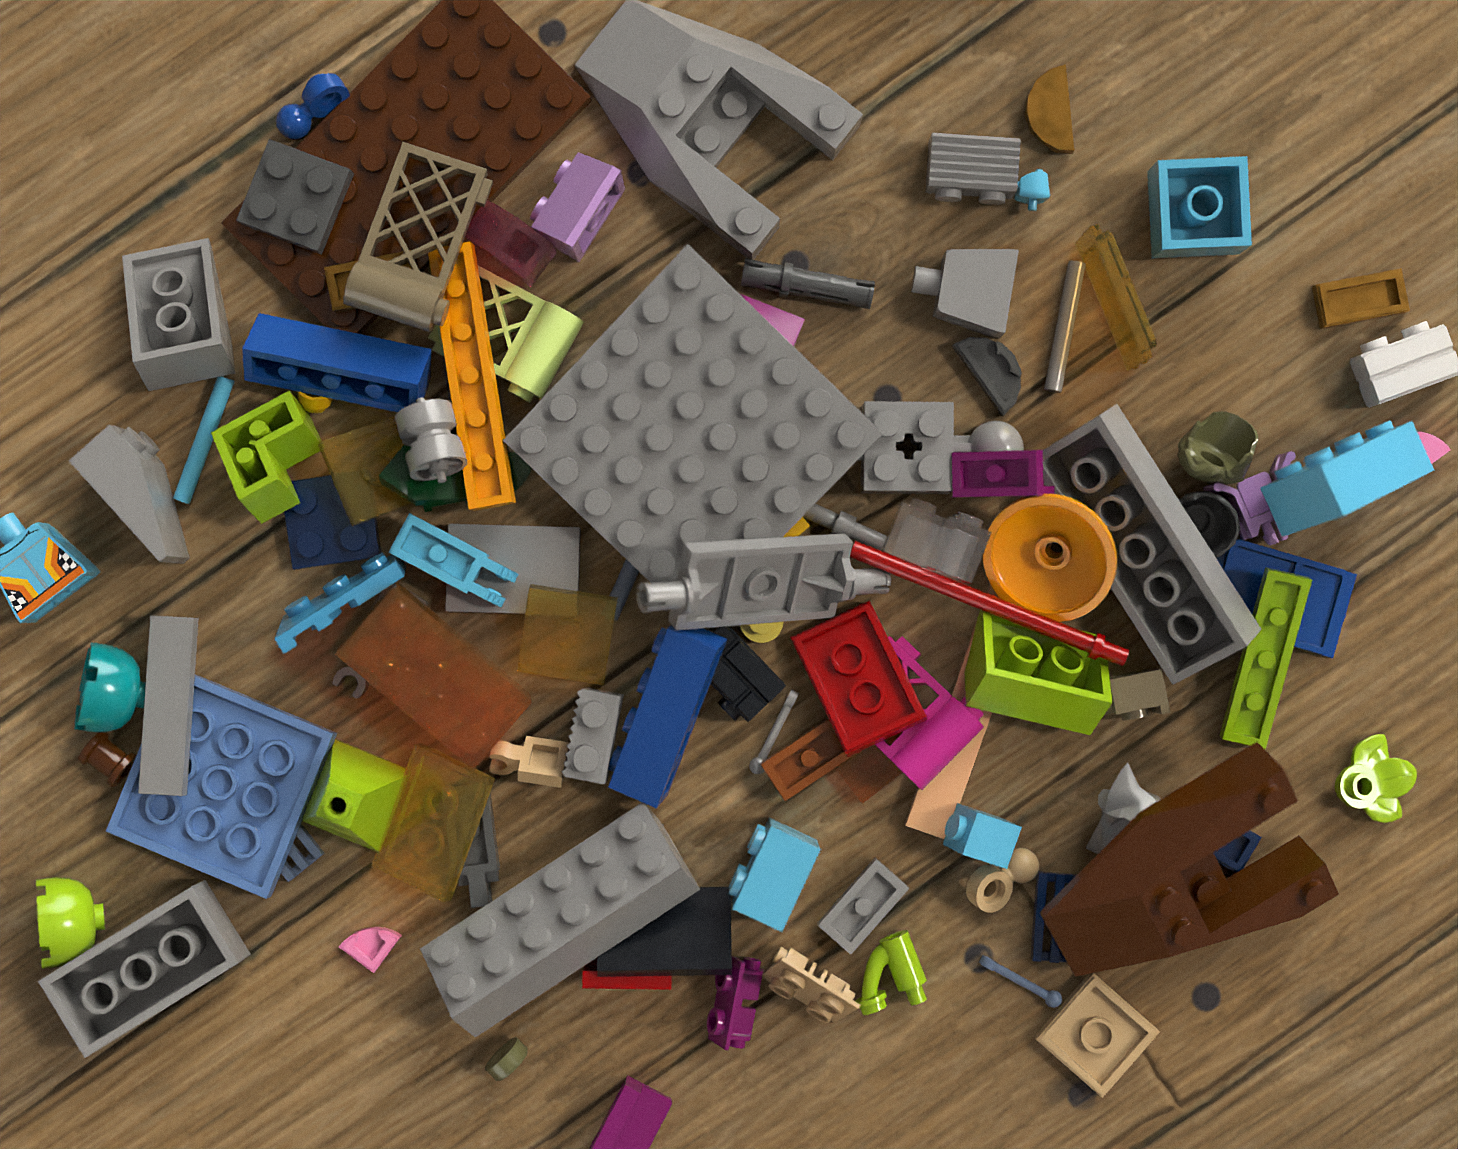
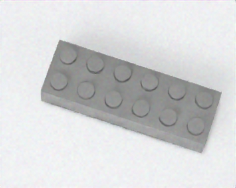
M1115 404L1043 449V483L1045 486H1055V494L1072 498L1089 507L1101 518L1110 531L1117 552V570L1111 589L1172 685L1250 644L1262 629L1118 404Z
M642 802L420 948L451 1018L476 1038L699 891L700 888L664 825L651 809Z

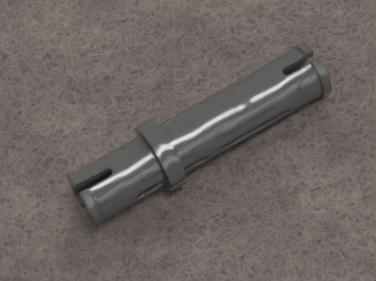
M745 258L741 279L742 287L779 292V297L785 298L790 294L854 305L865 309H870L875 281L804 270L793 267L794 263L790 262L779 265Z

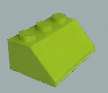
M980 610L964 672L966 706L1091 735L1112 705L1108 661L1100 657L1095 661L1088 658V653ZM1083 631V632L1088 633V634L1093 635V636L1096 635V634H1094V633H1090V632Z

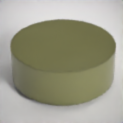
M517 1037L510 1039L491 1057L485 1066V1070L496 1081L505 1079L523 1062L527 1056L528 1048Z

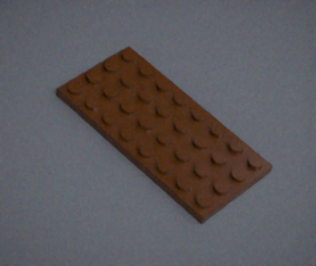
M442 0L349 93V97L339 103L295 148L349 168L354 173L322 255L241 225L236 219L244 200L221 224L325 327L362 334L379 316L360 309L335 313L332 310L324 267L359 260L402 142L487 169L488 174L486 178L493 180V185L485 207L476 205L470 221L471 224L590 104L592 98L493 0ZM412 158L408 159L404 174L410 185L433 175L427 163ZM436 166L439 172L444 170L443 168ZM456 174L443 181L452 198H455L470 191L474 178ZM400 181L397 191L404 188L402 181ZM438 183L415 193L424 211L446 202ZM409 196L392 203L389 210L395 224L418 215ZM465 203L457 207L460 213H462ZM452 210L429 219L438 238L455 231L458 224ZM387 220L385 221L382 230H385L390 227ZM423 223L400 233L409 250H414L432 241ZM392 236L377 243L373 257L403 251L395 236ZM428 253L415 259L420 272H423L430 265Z

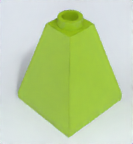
M335 739L302 821L382 853L416 771Z

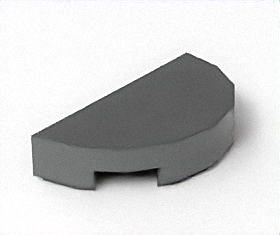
M968 337L953 344L952 347L1001 417H1003L1016 403L1021 389V369L1015 355L1001 342H995L987 338Z

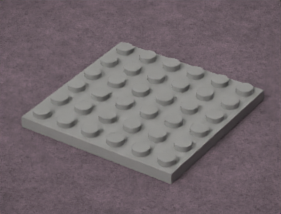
M687 244L503 441L651 583L675 582L677 579L684 543L783 537L881 437L883 432Z

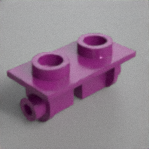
M732 955V975H715L717 992L714 1008L709 1011L707 1017V1031L709 1033L708 1039L724 1050H729V1046L743 1049L745 1048L746 1041L751 1040L756 1009L742 1006L743 999L758 1001L764 972L760 968L761 960L744 957L742 961Z

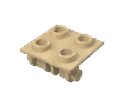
M780 947L772 959V962L775 964L763 972L762 978L770 982L769 988L773 992L786 999L794 997L807 1005L806 1011L822 1022L829 1023L831 1020L836 1023L860 1007V1004L853 1001L856 993L849 990L850 984L832 973L828 976L826 982H823L828 973L826 969H823L815 977L812 974L817 963L812 961L808 968L804 970L809 959L791 947L788 950Z

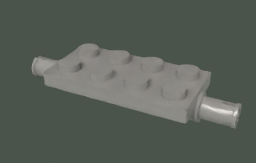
M845 533L684 543L678 577L675 582L640 583L638 588L641 592H637V601L642 612L671 609L668 621L675 630L833 618L839 602L853 600L856 595L887 594L890 590L887 586H891L890 573L878 568L854 569L849 558L853 542Z

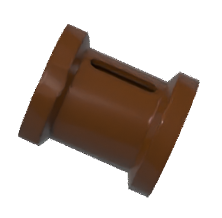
M98 732L82 749L77 761L82 765L90 764L108 778L107 784L114 788L129 774L136 754L133 752L130 754L125 753L108 739L109 733Z

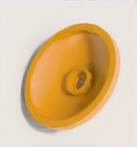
M1045 493L1044 495L1020 498L1006 506L996 516L984 539L983 564L989 583L1001 599L1055 621L1063 622L1086 615L1103 601L1115 579L1117 552L1110 531L1094 511L1072 498ZM1056 542L1060 544L1063 551L1054 552L1050 548L1049 543Z

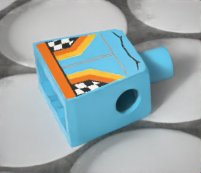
M9 513L0 518V541L4 545L0 549V588L20 623L37 622L101 573L87 557L50 524L36 522L26 529L14 513Z

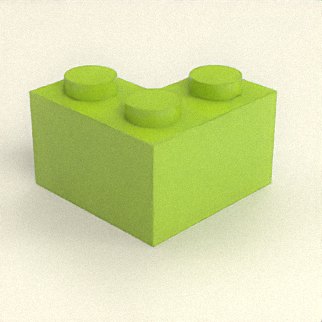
M290 390L211 432L239 501L261 524L300 503L286 469L325 449L311 416L304 410Z

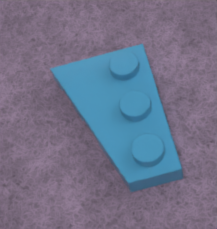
M380 553L361 565L362 572L349 579L343 574L328 582L322 588L324 593L314 599L309 600L307 596H303L289 604L284 609L286 614L283 615L274 638L282 652L285 654L296 647V636L305 629L311 627L312 630L320 631L333 623L332 620L342 613L340 607L348 603L350 608L357 607L403 578L406 570L403 560L394 555L386 557L384 553Z

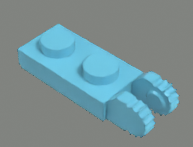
M411 513L408 514L389 550L390 554L466 594L472 592L499 607H502L506 598L498 591L490 587L486 588L475 582L482 568L484 567L495 573V576L506 582L511 581L514 583L519 575L513 570L489 559V554Z

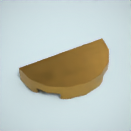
M1065 64L1049 69L1035 81L1026 98L1025 118L1029 132L1033 136L1035 135L1042 144L1051 148V151L1073 154L1075 149Z

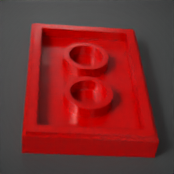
M870 600L791 637V641L847 757L928 720Z

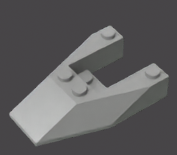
M626 0L575 63V68L649 181L743 256L751 260L756 258L779 229L780 218L716 167L764 107L831 160H834L858 130L863 117L860 111L828 86L761 45L638 0Z

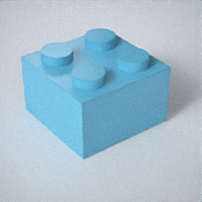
M1247 156L1158 160L1147 171L1152 258L1239 255L1252 246Z
M769 817L765 827L757 824L747 845V848H749L747 853L751 854L747 866L738 864L728 888L730 889L728 894L732 895V909L782 932L821 849L817 839Z

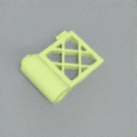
M478 266L480 278L490 283L494 299L484 301L485 310L496 307L502 328L490 331L489 338L491 340L505 336L508 351L500 366L494 363L495 375L510 382L511 384L507 391L529 403H531L534 396L542 399L584 322L565 309L545 301ZM498 287L510 294L500 296ZM522 299L532 305L524 321L508 325L503 304ZM435 325L428 338L436 342L432 350L444 357L440 326ZM518 331L517 335L513 340L511 333Z

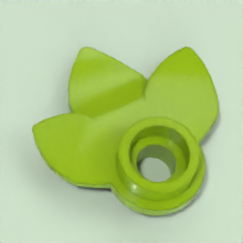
M1384 734L1372 735L1360 741L1353 748L1351 765L1344 768L1337 776L1335 792L1345 805L1354 809H1363L1372 820L1381 823L1393 822L1402 817L1401 805L1397 798L1405 795L1413 788L1417 778V770L1406 760L1389 758L1388 744ZM1359 779L1362 784L1361 794L1357 790V782L1359 781Z

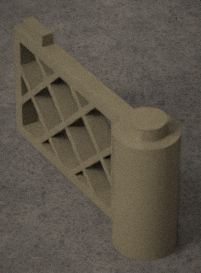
M402 142L359 260L354 264L349 274L344 291V304L431 332L435 325L443 326L450 306V301L443 299L445 290L476 205L485 207L493 185V180L486 178L488 174L487 169ZM412 158L427 163L433 175L410 185L404 174L408 159ZM436 166L443 168L444 170L439 172ZM456 174L474 178L470 191L455 198H452L443 181ZM400 181H402L404 188L397 191ZM438 183L446 202L424 211L415 193ZM409 196L418 215L395 224L389 213L391 205ZM465 203L463 211L460 213L457 207ZM452 210L458 222L456 230L438 238L429 219ZM387 220L390 227L385 230H382L385 221ZM423 223L432 241L409 251L400 233ZM392 236H395L404 253L390 261L373 257L377 243ZM451 243L446 254L443 246ZM437 249L444 262L439 277L420 272L414 259ZM405 263H409V265H410V267H411L412 269L407 268V267H404V266H401V265H403V264H405Z

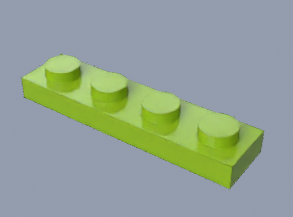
M1265 567L1252 614L1262 630L1242 650L1219 735L1223 740L1248 746L1258 742L1266 750L1311 587V578Z

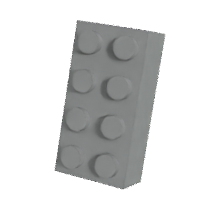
M203 880L38 982L82 1055L86 1058L237 965L251 954L206 880Z

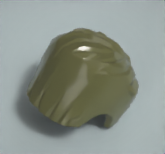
M1226 411L1213 412L1204 421L1197 420L1192 429L1181 438L1178 443L1179 451L1177 454L1179 463L1191 477L1209 484L1219 482L1227 485L1242 482L1251 465L1258 442V434L1248 421L1236 414Z

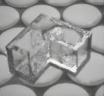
M912 498L910 504L900 503L881 551L960 583H972L991 532L981 529L983 521L962 512H958L957 515L953 514L952 517L943 518L935 515L936 506L916 498Z

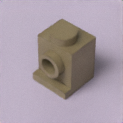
M1150 668L1110 676L1112 705L1105 715L1121 714L1122 720L1126 721L1149 716L1147 708H1152L1153 713L1157 714L1171 713L1162 669Z

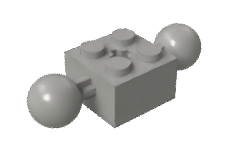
M864 401L861 406V412L883 432L881 437L857 460L861 461V493L949 494L952 492L953 452L1024 450L1023 440L1019 432L1012 425L1003 421L985 422L979 425L971 435H954V402ZM904 437L910 438L911 444L917 446V451L911 454L909 460L904 459L903 451H896V445L900 444Z

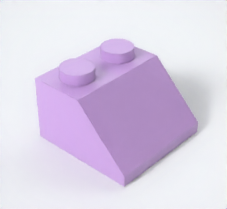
M578 152L572 162L566 159L560 166L553 181L557 184L549 199L543 196L538 201L531 213L530 219L534 221L531 228L537 237L577 262H580L623 194L625 186L619 169Z

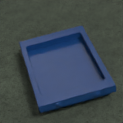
M1240 539L1236 540L1235 545L1222 556L1216 558L1251 614H1253L1265 567L1311 578L1312 583L1294 648L1328 658L1334 657L1357 574Z

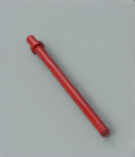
M858 541L854 542L850 558L1088 653L1087 657L1095 661L1100 657L1120 666H1123L1126 662L1129 650L1105 641V635L1096 633L1095 636Z

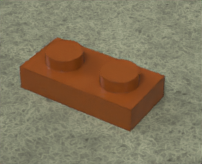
M826 718L762 761L760 765L782 799L787 801L852 756H846L829 718Z

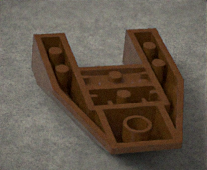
M1255 742L1140 811L1039 912L1075 977L1176 956L1294 920L1339 895L1326 864L1299 835L1229 878H1225L1213 852L1298 802L1285 770L1258 742Z

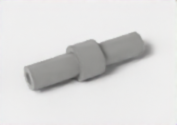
M814 504L803 516L832 530L830 534L845 533L850 539L880 551L887 538L886 535L857 523V517L844 511H840L838 514L818 504Z

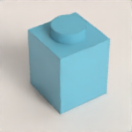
M957 803L954 814L949 817L946 823L943 845L962 855L1007 869L1022 827L1001 817Z

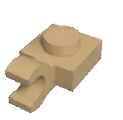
M526 736L524 746L500 740L493 741L490 752L492 760L489 772L507 775L518 770V781L561 788L564 778L562 771L566 768L563 762L568 759L565 753L569 751L567 747L569 742Z

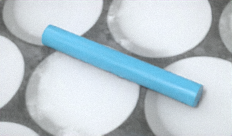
M222 376L217 377L173 499L190 504L213 442L211 432L217 430L235 381Z

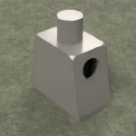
M946 250L942 258L940 270L915 267L911 292L936 296L933 311L935 318L992 338L1000 339L1006 331L1019 250Z

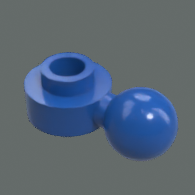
M333 73L313 76L307 82L302 92L303 103L300 105L288 104L279 110L276 116V125L279 132L289 139H300L306 136L310 131L311 119L313 117L326 118L339 103L349 97V91L341 78Z

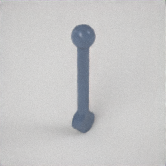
M982 955L979 963L984 967L1044 998L1049 1007L1055 1008L1061 1004L1062 996L1058 991H1047L998 964L993 959Z

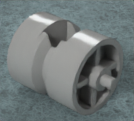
M418 398L416 403L401 409L396 414L395 420L403 444L412 448L405 456L412 479L419 481L437 479L438 483H443L447 481V476L459 472L467 465V458L460 437L451 434V431L457 425L451 402L443 399L425 400V398Z

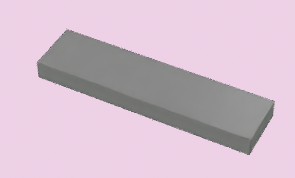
M150 615L139 794L187 795L199 618Z

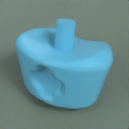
M1036 169L1034 172L1021 177L1020 181H1018L1015 200L1028 204V211H1037V204H1041L1050 198L1048 174L1042 169Z

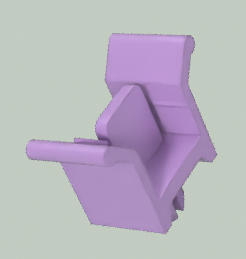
M1290 451L1277 455L1269 474L1261 472L1246 478L1244 481L1237 483V489L1219 482L1204 487V491L1219 494L1227 499L1237 511L1241 540L1258 536L1260 526L1264 533L1262 537L1269 546L1288 539V535L1282 537L1260 487L1277 480L1274 471L1290 465L1291 461L1296 458L1294 452Z

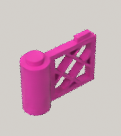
M888 636L897 657L902 660V667L908 679L909 668L919 677L909 679L911 685H928L938 697L927 709H923L928 720L903 731L890 746L884 740L875 745L909 779L923 790L984 728L979 721L984 713L980 709L967 707L966 696L959 702L916 662L921 654L903 636L896 642Z

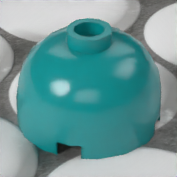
M90 643L80 682L79 703L81 705L76 706L74 730L110 732L121 728L129 722L135 708L144 709L146 682L141 681L140 666L132 655L123 649L111 645Z

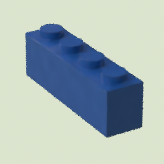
M258 313L242 348L245 381L399 412L401 409L416 403L418 398H424L431 381L432 349Z
M670 625L667 629L663 627L660 629L652 647V652L658 654L652 669L649 667L645 669L637 687V692L643 694L638 708L632 707L622 728L623 732L628 733L624 746H617L609 762L608 770L614 772L608 786L609 788L656 809L668 796L727 642L726 638L703 628L675 630Z

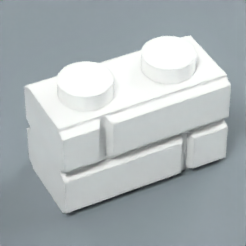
M1427 321L1401 330L1404 339L1388 344L1387 338L1384 336L1360 345L1363 354L1351 358L1350 364L1355 378L1360 384L1359 388L1368 408L1458 376V357L1456 351L1452 348L1453 343L1444 324L1430 329Z

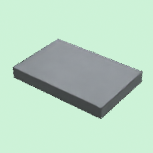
M448 524L449 534L489 554V559L498 562L519 575L514 583L511 581L506 582L495 576V573L483 567L476 579V583L486 588L490 587L506 598L502 607L492 604L472 592L466 594L446 583L445 611L578 615L580 527Z

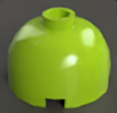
M62 877L36 879L37 890L46 889V895L36 896L41 951L50 950V958L41 959L42 969L61 967L94 947L96 931L105 930L103 903L94 904L91 891L82 882Z

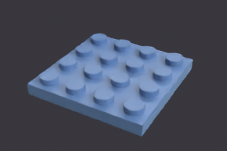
M195 674L187 795L171 796L138 793L141 760L140 745L106 832L260 897L270 898L337 733Z

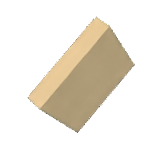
M1091 973L1084 978L1035 1034L1034 1038L1103 1098L1160 1031L1095 973Z

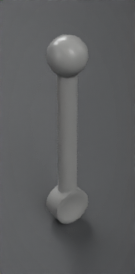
M792 689L758 757L750 761L749 767L754 774L764 773L760 763L767 758L799 693Z

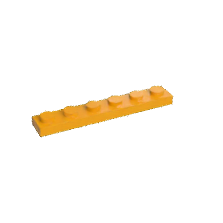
M469 241L462 243L443 299L449 300L450 306L443 326H440L452 407L457 421L456 433L463 443L467 458V465L462 470L468 508L471 511H478L515 504L516 500L507 444L503 441L505 439V431L475 245ZM449 246L443 247L446 254L448 252ZM436 249L429 252L428 257L431 275L439 277L444 262Z

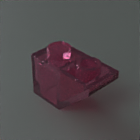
M487 200L485 207L481 206L472 217L465 235V239L473 243L530 288L557 254L550 241L518 217Z

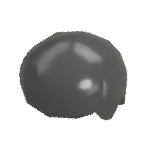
M1194 491L1178 499L1216 558L1222 556L1235 545L1240 531L1237 511L1227 499L1210 491Z

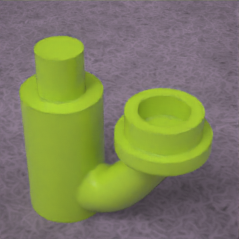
M908 930L899 931L882 938L879 941L880 944L873 950L867 961L861 997L855 1000L856 1003L860 1004L859 1008L862 1015L873 1014L887 1006L885 990H878L883 968L887 964L898 991L906 992L911 1006L927 1000L922 984L927 979Z

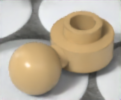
M1017 848L1013 851L1007 869L1002 868L1000 870L994 865H984L978 868L970 876L967 883L966 894L968 900L987 913L1000 910L1011 897L1013 882L1027 883L1036 877L1039 871L1037 856L1029 849Z

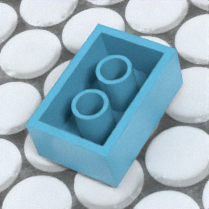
M1391 420L1366 430L1367 438L1362 439L1360 432L1335 442L1337 451L1333 453L1329 446L1304 457L1306 465L1304 467L1301 466L1300 461H1297L1274 471L1277 480L1260 487L1282 537L1345 516L1434 471L1413 422L1410 421L1393 427Z

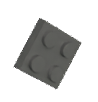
M269 139L236 221L243 226L322 255L354 173L349 168Z

